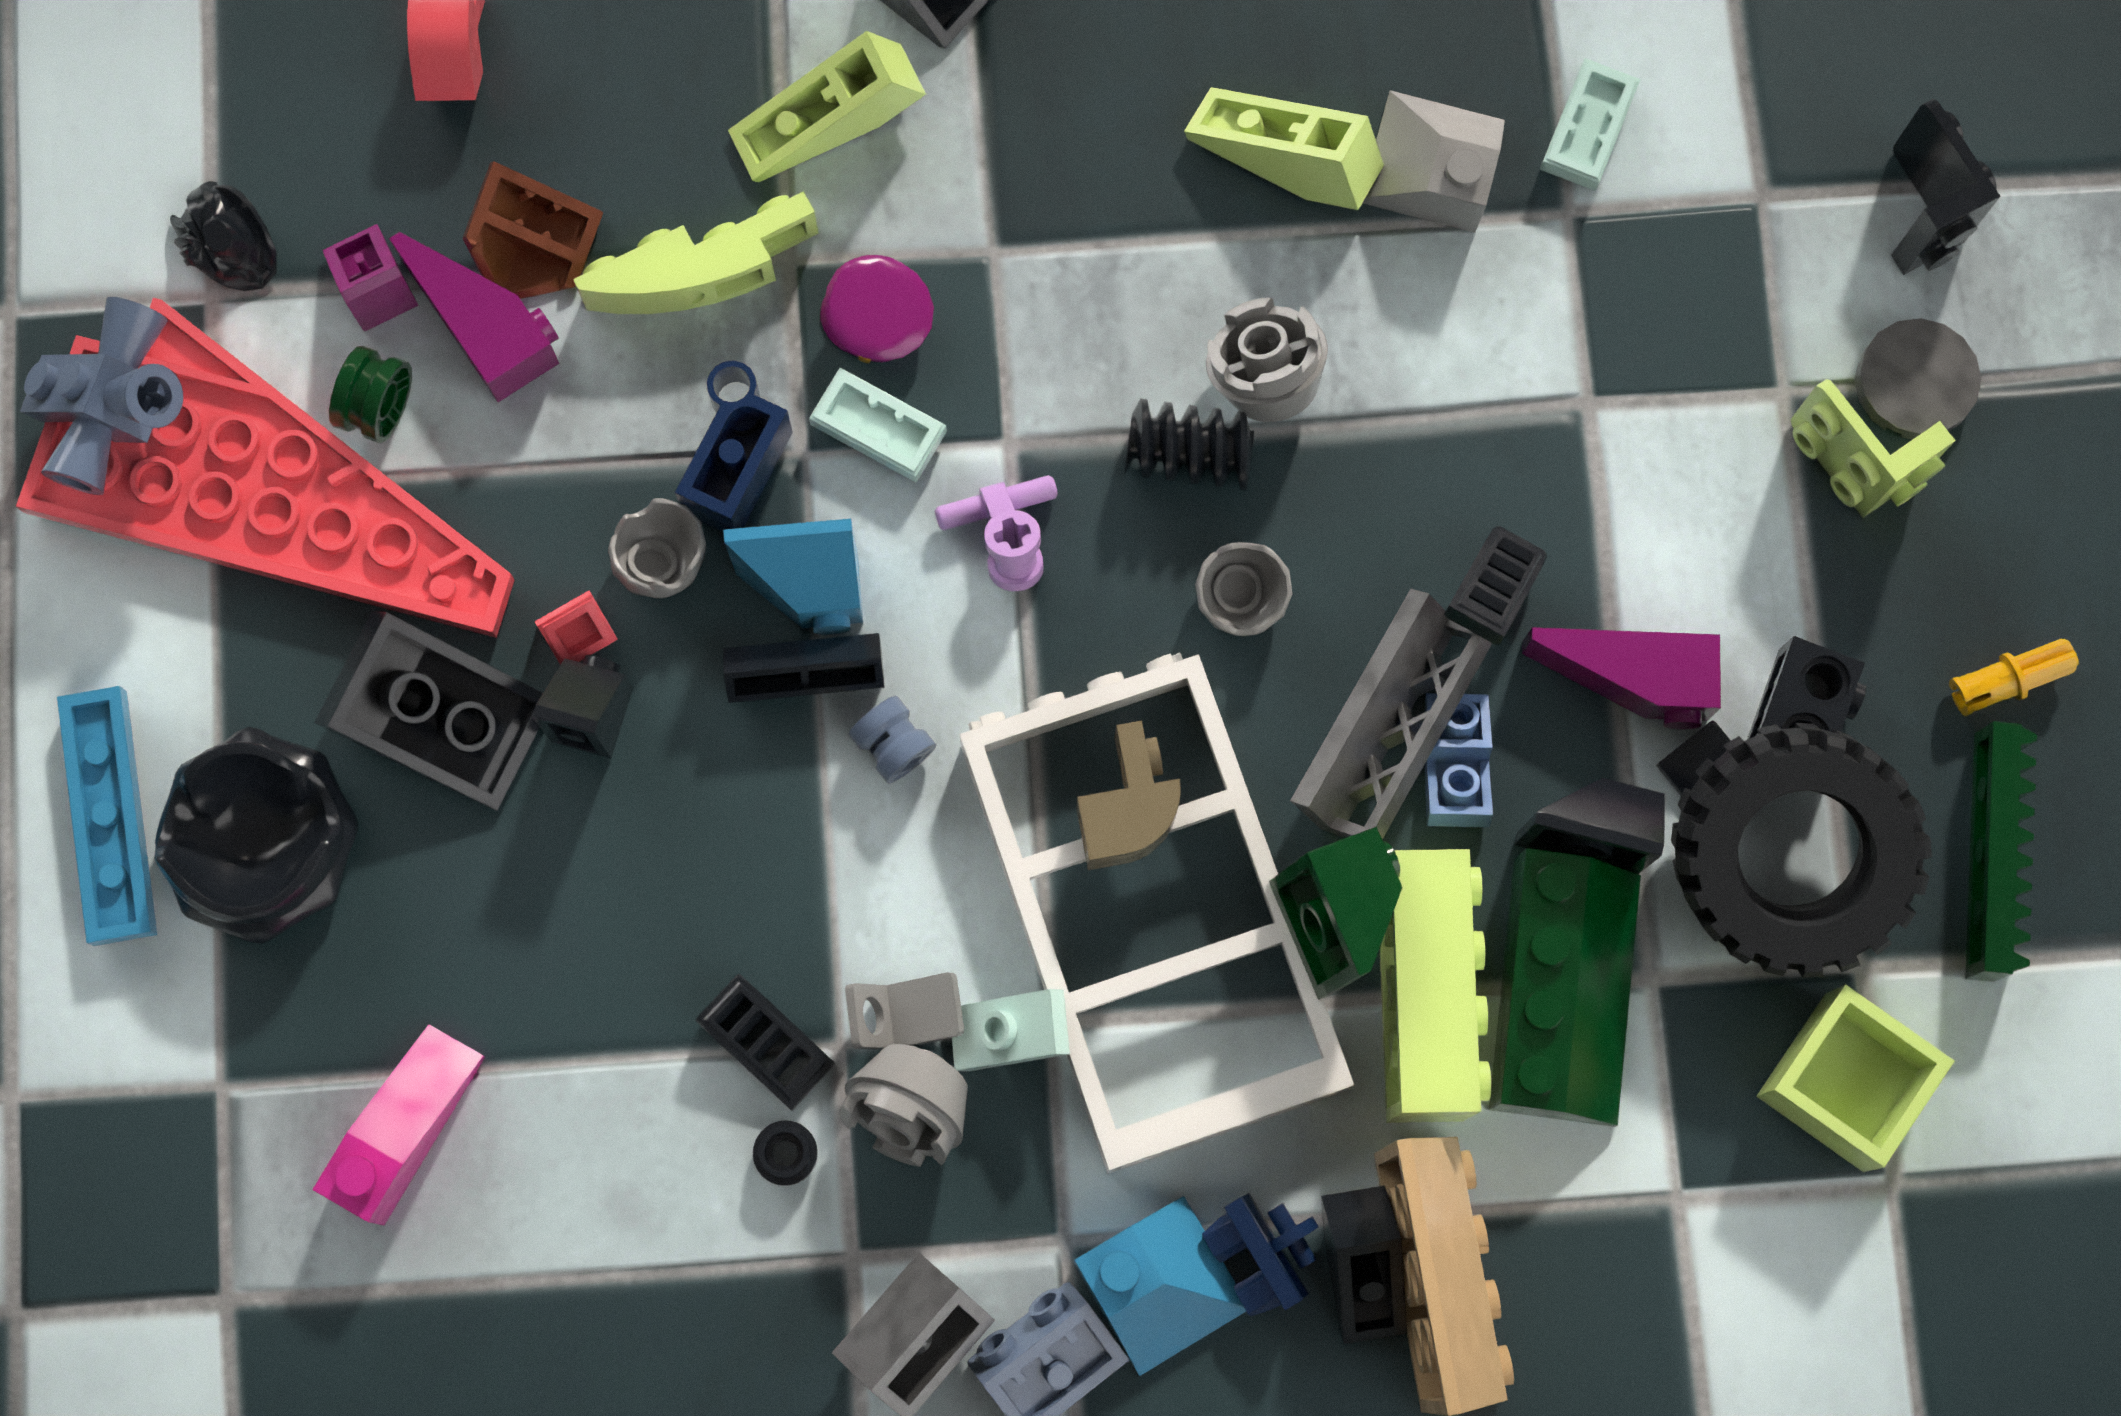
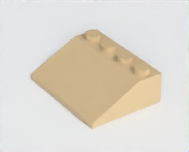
M1458 1137L1396 1140L1374 1153L1379 1186L1385 1185L1402 1238L1407 1338L1421 1413L1450 1416L1507 1401L1505 1386L1514 1384V1372L1508 1347L1506 1345L1497 1346L1493 1320L1501 1318V1303L1494 1279L1485 1280L1480 1254L1489 1252V1242L1482 1215H1472L1468 1190L1475 1189L1477 1185L1472 1155L1469 1150L1460 1151Z

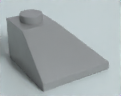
M1390 90L1376 139L1384 166L1364 199L1363 204L1476 233L1486 208L1501 150L1505 120Z

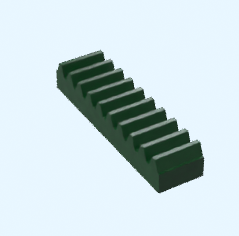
M1993 721L1974 734L1965 979L1995 982L2030 966L2029 959L2014 952L2015 947L2031 941V934L2015 927L2016 922L2031 916L2032 909L2016 902L2017 897L2032 891V884L2017 877V873L2033 865V859L2018 852V848L2034 840V834L2019 827L2018 824L2035 815V809L2020 802L2019 799L2032 793L2036 788V784L2020 777L2021 774L2036 766V759L2021 752V750L2037 741V734L2023 728L2022 724Z

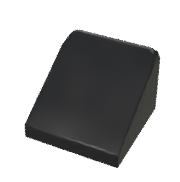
M1712 720L1657 763L1656 766L1681 796L1685 788L1692 790L1699 779L1696 770L1707 758L1712 762L1717 760L1726 752L1723 745L1731 740L1719 725Z

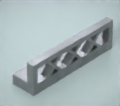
M1410 589L1290 800L1321 830L1347 838L1377 826L1381 838H1384L1492 645L1491 642L1444 616L1445 610L1429 593ZM1453 635L1469 640L1460 657L1442 665L1440 657ZM1436 689L1437 698L1431 709L1413 718L1411 709L1417 698ZM1406 742L1407 751L1401 762L1383 771L1381 762L1388 749ZM1375 795L1377 805L1365 826L1348 821L1359 802Z

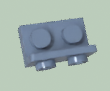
M1067 1282L1060 1288L1050 1289L1038 1296L1030 1305L1028 1313L1009 1328L995 1331L987 1336L978 1346L977 1353L967 1361V1364L1006 1416H1060L1128 1362L1129 1358L1087 1301L1070 1282Z

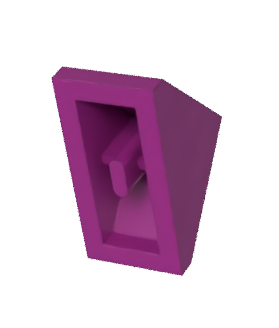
M378 224L322 250L341 296L364 332L419 306Z

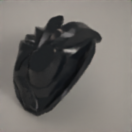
M213 181L203 183L187 196V208L181 218L176 215H171L170 223L178 236L174 240V244L181 250L179 254L184 258V263L186 266H195L209 278L228 288L241 291L263 289L277 273V251L266 225L255 207L241 191L231 185H218L217 182Z

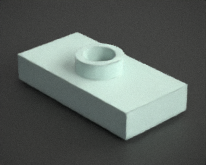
M1584 58L1540 170L1596 191L1641 79Z
M839 368L809 417L811 426L916 483L947 432L945 424L842 368Z
M1046 989L961 1005L964 1033L961 1036L952 1038L954 1068L957 1071H974L1070 1054L1064 990Z

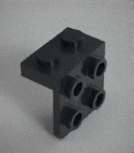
M1931 99L1919 107L1893 146L1895 157L1928 207L1923 210L1891 254L1903 275L1923 264L1928 271H1931L1954 258L1960 252L1958 246L1965 243L1968 237L1978 229L1979 223L2001 197L1996 190V180L1992 171L1984 162L1977 161L1964 141L1963 130L1957 118L1951 112L1945 111L1935 99Z

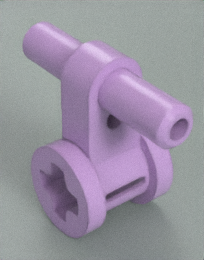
M1047 475L1006 487L1004 482L979 488L980 495L938 506L935 509L936 520L939 528L942 530L987 519L988 523L985 527L984 539L989 553L988 571L991 580L998 587L1008 591H1022L1034 586L1040 580L1044 570L1043 556L1039 549L1041 544L1040 527L1031 515L1018 511V509L1056 499L1058 492L1053 477Z

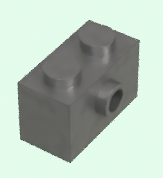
M919 1252L833 1350L832 1354L872 1393L900 1416H913L993 1324L995 1319Z

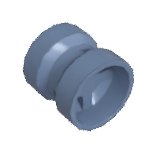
M898 696L890 697L874 707L849 732V736L861 750L870 751L876 758L875 769L888 784L899 780L915 769L937 746L925 730L916 729L909 721L910 711Z

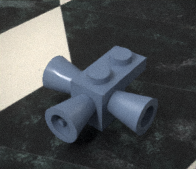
M107 297L98 354L41 355L39 362L31 368L25 380L24 391L26 397L20 412L40 422H72L41 471L45 477L84 493L103 495L111 441L148 443L153 428L167 426L179 415L183 404V390L174 372L160 364H147L139 367L168 322L162 314L128 299Z

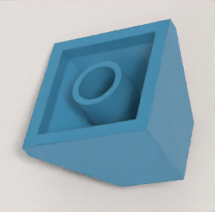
M851 518L723 530L724 543L736 575L801 628H813V632L819 635H835L850 631V624L864 623L858 551Z
M1184 1196L1128 1227L1073 1261L1139 1376L1246 1312L1234 1289L1236 1285L1225 1264L1223 1262L1219 1263L1212 1254L1202 1236L1205 1230Z

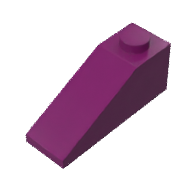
M401 232L389 238L400 259L497 402L502 401L560 364L551 346L559 337L540 308L529 313L518 295Z
M1532 627L1522 641L1523 655L1645 719H1664V727L1678 730L1699 728L1702 726V721H1708L1721 708L1720 634Z

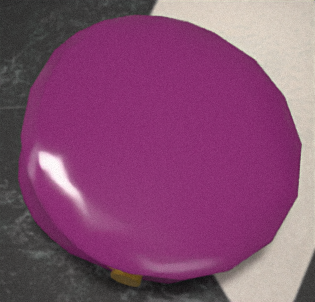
M864 255L844 263L836 270L827 286L826 296L822 301L820 320L827 337L841 350L859 357L858 360L864 363H870V361L883 363L903 358L921 346L932 329L934 306L928 287L915 271L891 257Z

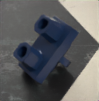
M1247 1193L1226 1205L1224 1208L1227 1213L1218 1218L1202 1233L1205 1242L1219 1263L1248 1247L1261 1269L1234 1286L1238 1298L1250 1317L1272 1310L1279 1305H1282L1284 1310H1287L1309 1295L1283 1249L1286 1247L1289 1249L1300 1269L1316 1260L1315 1255L1304 1239V1236L1319 1228L1313 1216L1296 1225L1284 1203L1267 1212L1280 1234L1275 1237L1251 1194Z

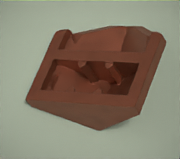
M493 161L489 164L462 239L484 278L523 299L576 287L573 279L581 276L603 211Z

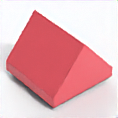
M590 590L535 621L560 665L565 658L580 662L586 655H592L618 640Z

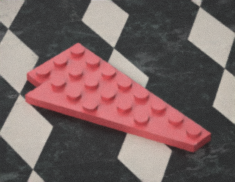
M153 298L150 308L166 317L168 322L139 367L147 364H160L169 368L178 377L183 390V404L176 419L167 426L153 428L148 443L111 441L103 495L88 494L50 480L41 473L72 422H45L16 507L23 513L497 638L515 581L512 574L161 299ZM76 335L70 354H98L100 341Z

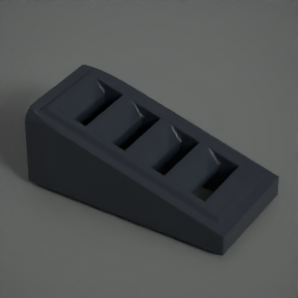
M1501 526L1494 527L1445 611L1444 616L1494 645L1499 646L1547 559V553Z
M740 973L728 983L695 1020L791 1111L796 1108L836 1064ZM746 998L753 1005L752 1008L727 1033L720 1025ZM764 1016L767 1017L773 1024L746 1051L739 1043ZM785 1034L792 1042L767 1069L764 1068L758 1061ZM803 1051L811 1060L785 1087L777 1078Z

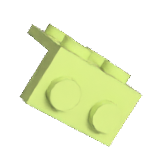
M1827 379L1814 387L1791 418V425L1794 428L1792 432L1793 437L1800 450L1807 457L1818 459L1831 476L1830 483L1837 497L1848 507H1855L1863 518L1890 499L1899 507L1928 485L1926 481L1946 466L1940 457L1956 441L1941 421H1939L1890 455L1834 383Z

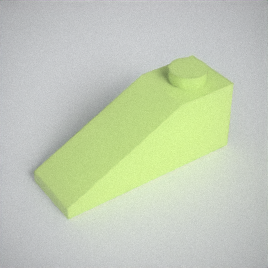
M865 31L731 127L728 132L752 181L759 183L881 127L925 96L926 93L902 45Z
M1213 87L1209 89L1184 130L1188 140L1305 200L1359 210L1384 166L1368 116Z

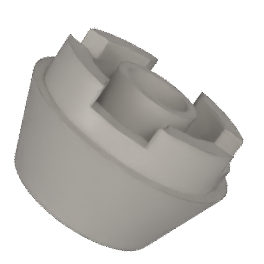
M1259 298L1247 301L1228 311L1224 315L1226 324L1216 334L1213 341L1210 339L1208 341L1206 370L1213 386L1238 411H1244L1248 418L1256 421L1277 422L1289 419L1302 412L1316 396L1328 354L1325 334L1315 322L1313 316L1302 306L1299 312L1288 307L1274 306L1273 298Z
M890 1044L883 1048L846 1082V1098L839 1110V1115L843 1124L848 1129L855 1128L858 1122L866 1130L874 1134L877 1139L872 1148L892 1159L921 1167L926 1156H933V1159L940 1165H943L950 1150L962 1143L968 1086L963 1076L937 1054L910 1045Z

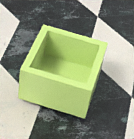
M1845 984L1824 995L1757 1094V1097L1859 1170L1866 1172L1886 1166L1955 1061Z

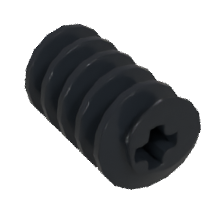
M1140 398L1131 417L1124 475L1133 459H1138L1141 474L1144 478H1149L1157 463L1163 462L1168 481H1174L1181 466L1187 465L1191 484H1198L1206 468H1211L1216 487H1223L1230 472L1235 471L1240 490L1246 491L1252 458L1254 430H1250L1247 415L1244 411H1238L1230 426L1225 427L1220 408H1213L1205 424H1201L1197 406L1189 405L1181 420L1176 421L1173 404L1166 401L1163 403L1156 418L1151 417L1148 400Z

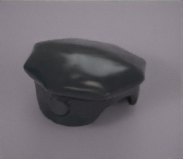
M248 726L234 733L226 741L205 750L203 753L181 764L177 769L156 832L155 860L162 874L171 885L181 912L187 918L247 942L263 944L335 902L338 897L347 859L359 828L358 819L343 795L328 759L320 751L272 736L261 729Z

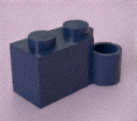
M734 360L720 363L709 373L707 390L716 415L675 491L680 504L686 505L701 522L722 532L726 529L744 528L793 433L788 410L760 398L756 377L751 368L742 362ZM740 382L750 387L745 397L738 401L728 402L718 397L722 388L729 383Z

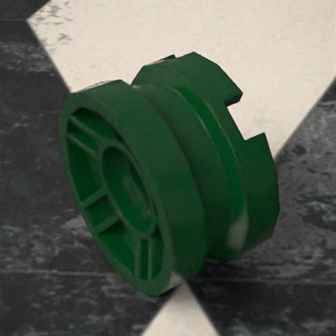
M357 346L344 361L335 380L329 405V421L332 426L347 432L359 429L364 438L377 443L385 442L393 434L406 408L412 384V367L409 362L396 357L383 360L378 351L365 346Z

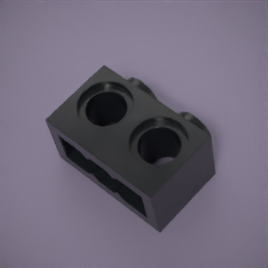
M1793 636L1778 650L1747 740L1758 736V728L1775 724L1780 729L1794 728L1795 723L1815 724L1821 730L1831 732L1835 729L1841 732L1846 718L1853 720L1864 700L1867 686L1859 683V679L1865 663ZM1806 674H1814L1825 680L1830 691L1828 700L1818 699L1808 691L1805 684Z

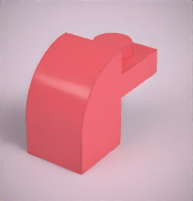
M408 0V52L415 101L476 100L483 75L478 25L485 0Z

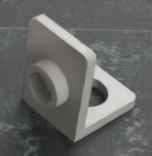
M946 972L890 985L854 983L845 987L851 1041L855 1049L882 1050L890 1044L914 1046L958 1037L964 1033L958 980L954 973ZM865 1000L871 1003L876 1015V1029L874 1033L869 1031L864 1020L863 1006Z

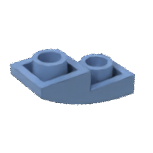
M1426 693L1425 712L1431 709L1437 694ZM1487 694L1463 695L1425 763L1427 826L1490 827L1493 817L1489 768L1492 735L1489 695Z

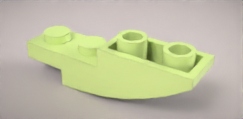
M803 191L791 198L787 195H782L767 201L758 209L756 215L736 225L733 222H727L714 227L705 234L703 241L696 245L693 244L684 225L672 231L660 229L645 236L638 243L637 248L617 258L605 256L595 260L584 269L583 275L573 280L581 300L588 311L613 314H656L683 311L715 304L746 294L776 281L771 257L819 234L815 211Z

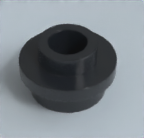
M784 1120L768 1125L757 1136L753 1146V1161L756 1169L763 1178L776 1185L790 1186L800 1183L811 1174L817 1162L818 1149L813 1135L803 1125L794 1121ZM782 1142H792L798 1150L796 1160L788 1166L777 1164L774 1159L775 1148Z

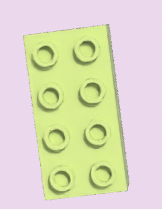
M1470 849L1394 850L1400 864L1399 880L1403 888L1380 946L1386 1123L1463 1122L1480 1113L1481 1101H1489L1491 1097L1490 1065L1488 1061H1479L1478 1035H1487L1488 1031L1486 996H1476L1475 970H1484L1485 939L1483 931H1473V906H1480L1482 902L1480 867H1471Z

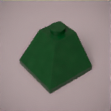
M1377 826L1305 853L1269 881L1318 1000L1334 994L1372 970L1403 888L1399 880L1400 864L1392 846L1382 840Z

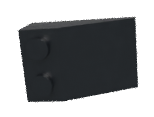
M372 611L314 723L485 806L498 810L540 728L532 716L535 706L543 693L387 612Z

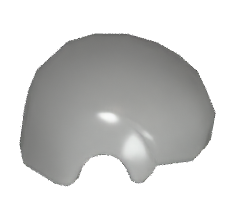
M654 498L643 510L634 514H625L616 526L608 546L613 575L631 593L652 598H667L690 586L694 582L703 563L706 550L702 522L686 505L664 498Z
M1236 542L1219 547L1216 552L1211 553L1203 561L1195 583L1198 607L1201 613L1216 629L1238 636L1257 635L1266 631L1284 617L1293 594L1288 567L1272 549L1265 545Z

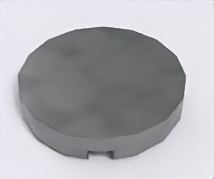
M1922 318L1897 321L1878 332L1862 353L1855 374L1859 402L1871 420L1884 430L1888 427L1894 432L1901 433L1899 437L1911 440L1939 421L1948 431L1957 427L1976 404L1982 380L1977 357L1966 340L1945 324Z

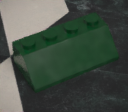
M1528 848L1514 860L1489 1110L1612 1127L1618 1126L1641 875L1588 856Z

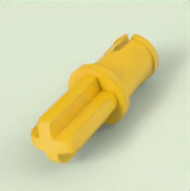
M2059 639L2017 656H2013L2008 652L2001 654L1997 663L1950 679L1949 687L1951 690H1959L1958 692L1951 693L1952 698L1961 714L1968 716L1975 711L2012 697L2019 701L2028 697V690L2074 673L2079 665V661L2071 643L2066 639Z

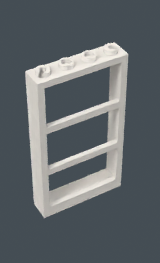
M1181 653L1173 656L1171 654L1161 656L1147 663V672L1124 679L1122 672L1101 676L1087 684V692L1066 699L1063 692H1054L1041 696L1028 703L1029 711L1009 718H1005L1003 712H994L979 717L980 722L978 720L968 724L970 731L960 734L961 749L1044 990H1064L1070 1051L1067 1058L1107 1174L1348 1091L1354 1086L1324 999L1318 1000L1269 884V881L1278 875L1199 654L1186 659L1182 658ZM1188 685L1225 790L1180 805L1169 833L1234 812L1273 923L1069 993L1030 880L1085 862L1086 858L1082 839L1022 858L986 752ZM1281 944L1322 1059L1116 1129L1076 1014Z

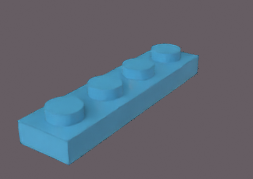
M121 686L58 696L57 703L86 943L92 946H100L157 935L127 691Z

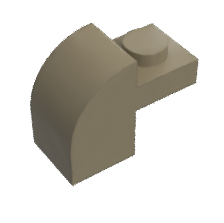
M1142 721L1116 725L1114 739L1124 789L1077 797L1076 811L1088 870L1126 864L1142 859L1162 844L1174 824L1181 795L1180 779L1154 783L1153 776L1163 775L1161 755L1157 738L1145 739Z

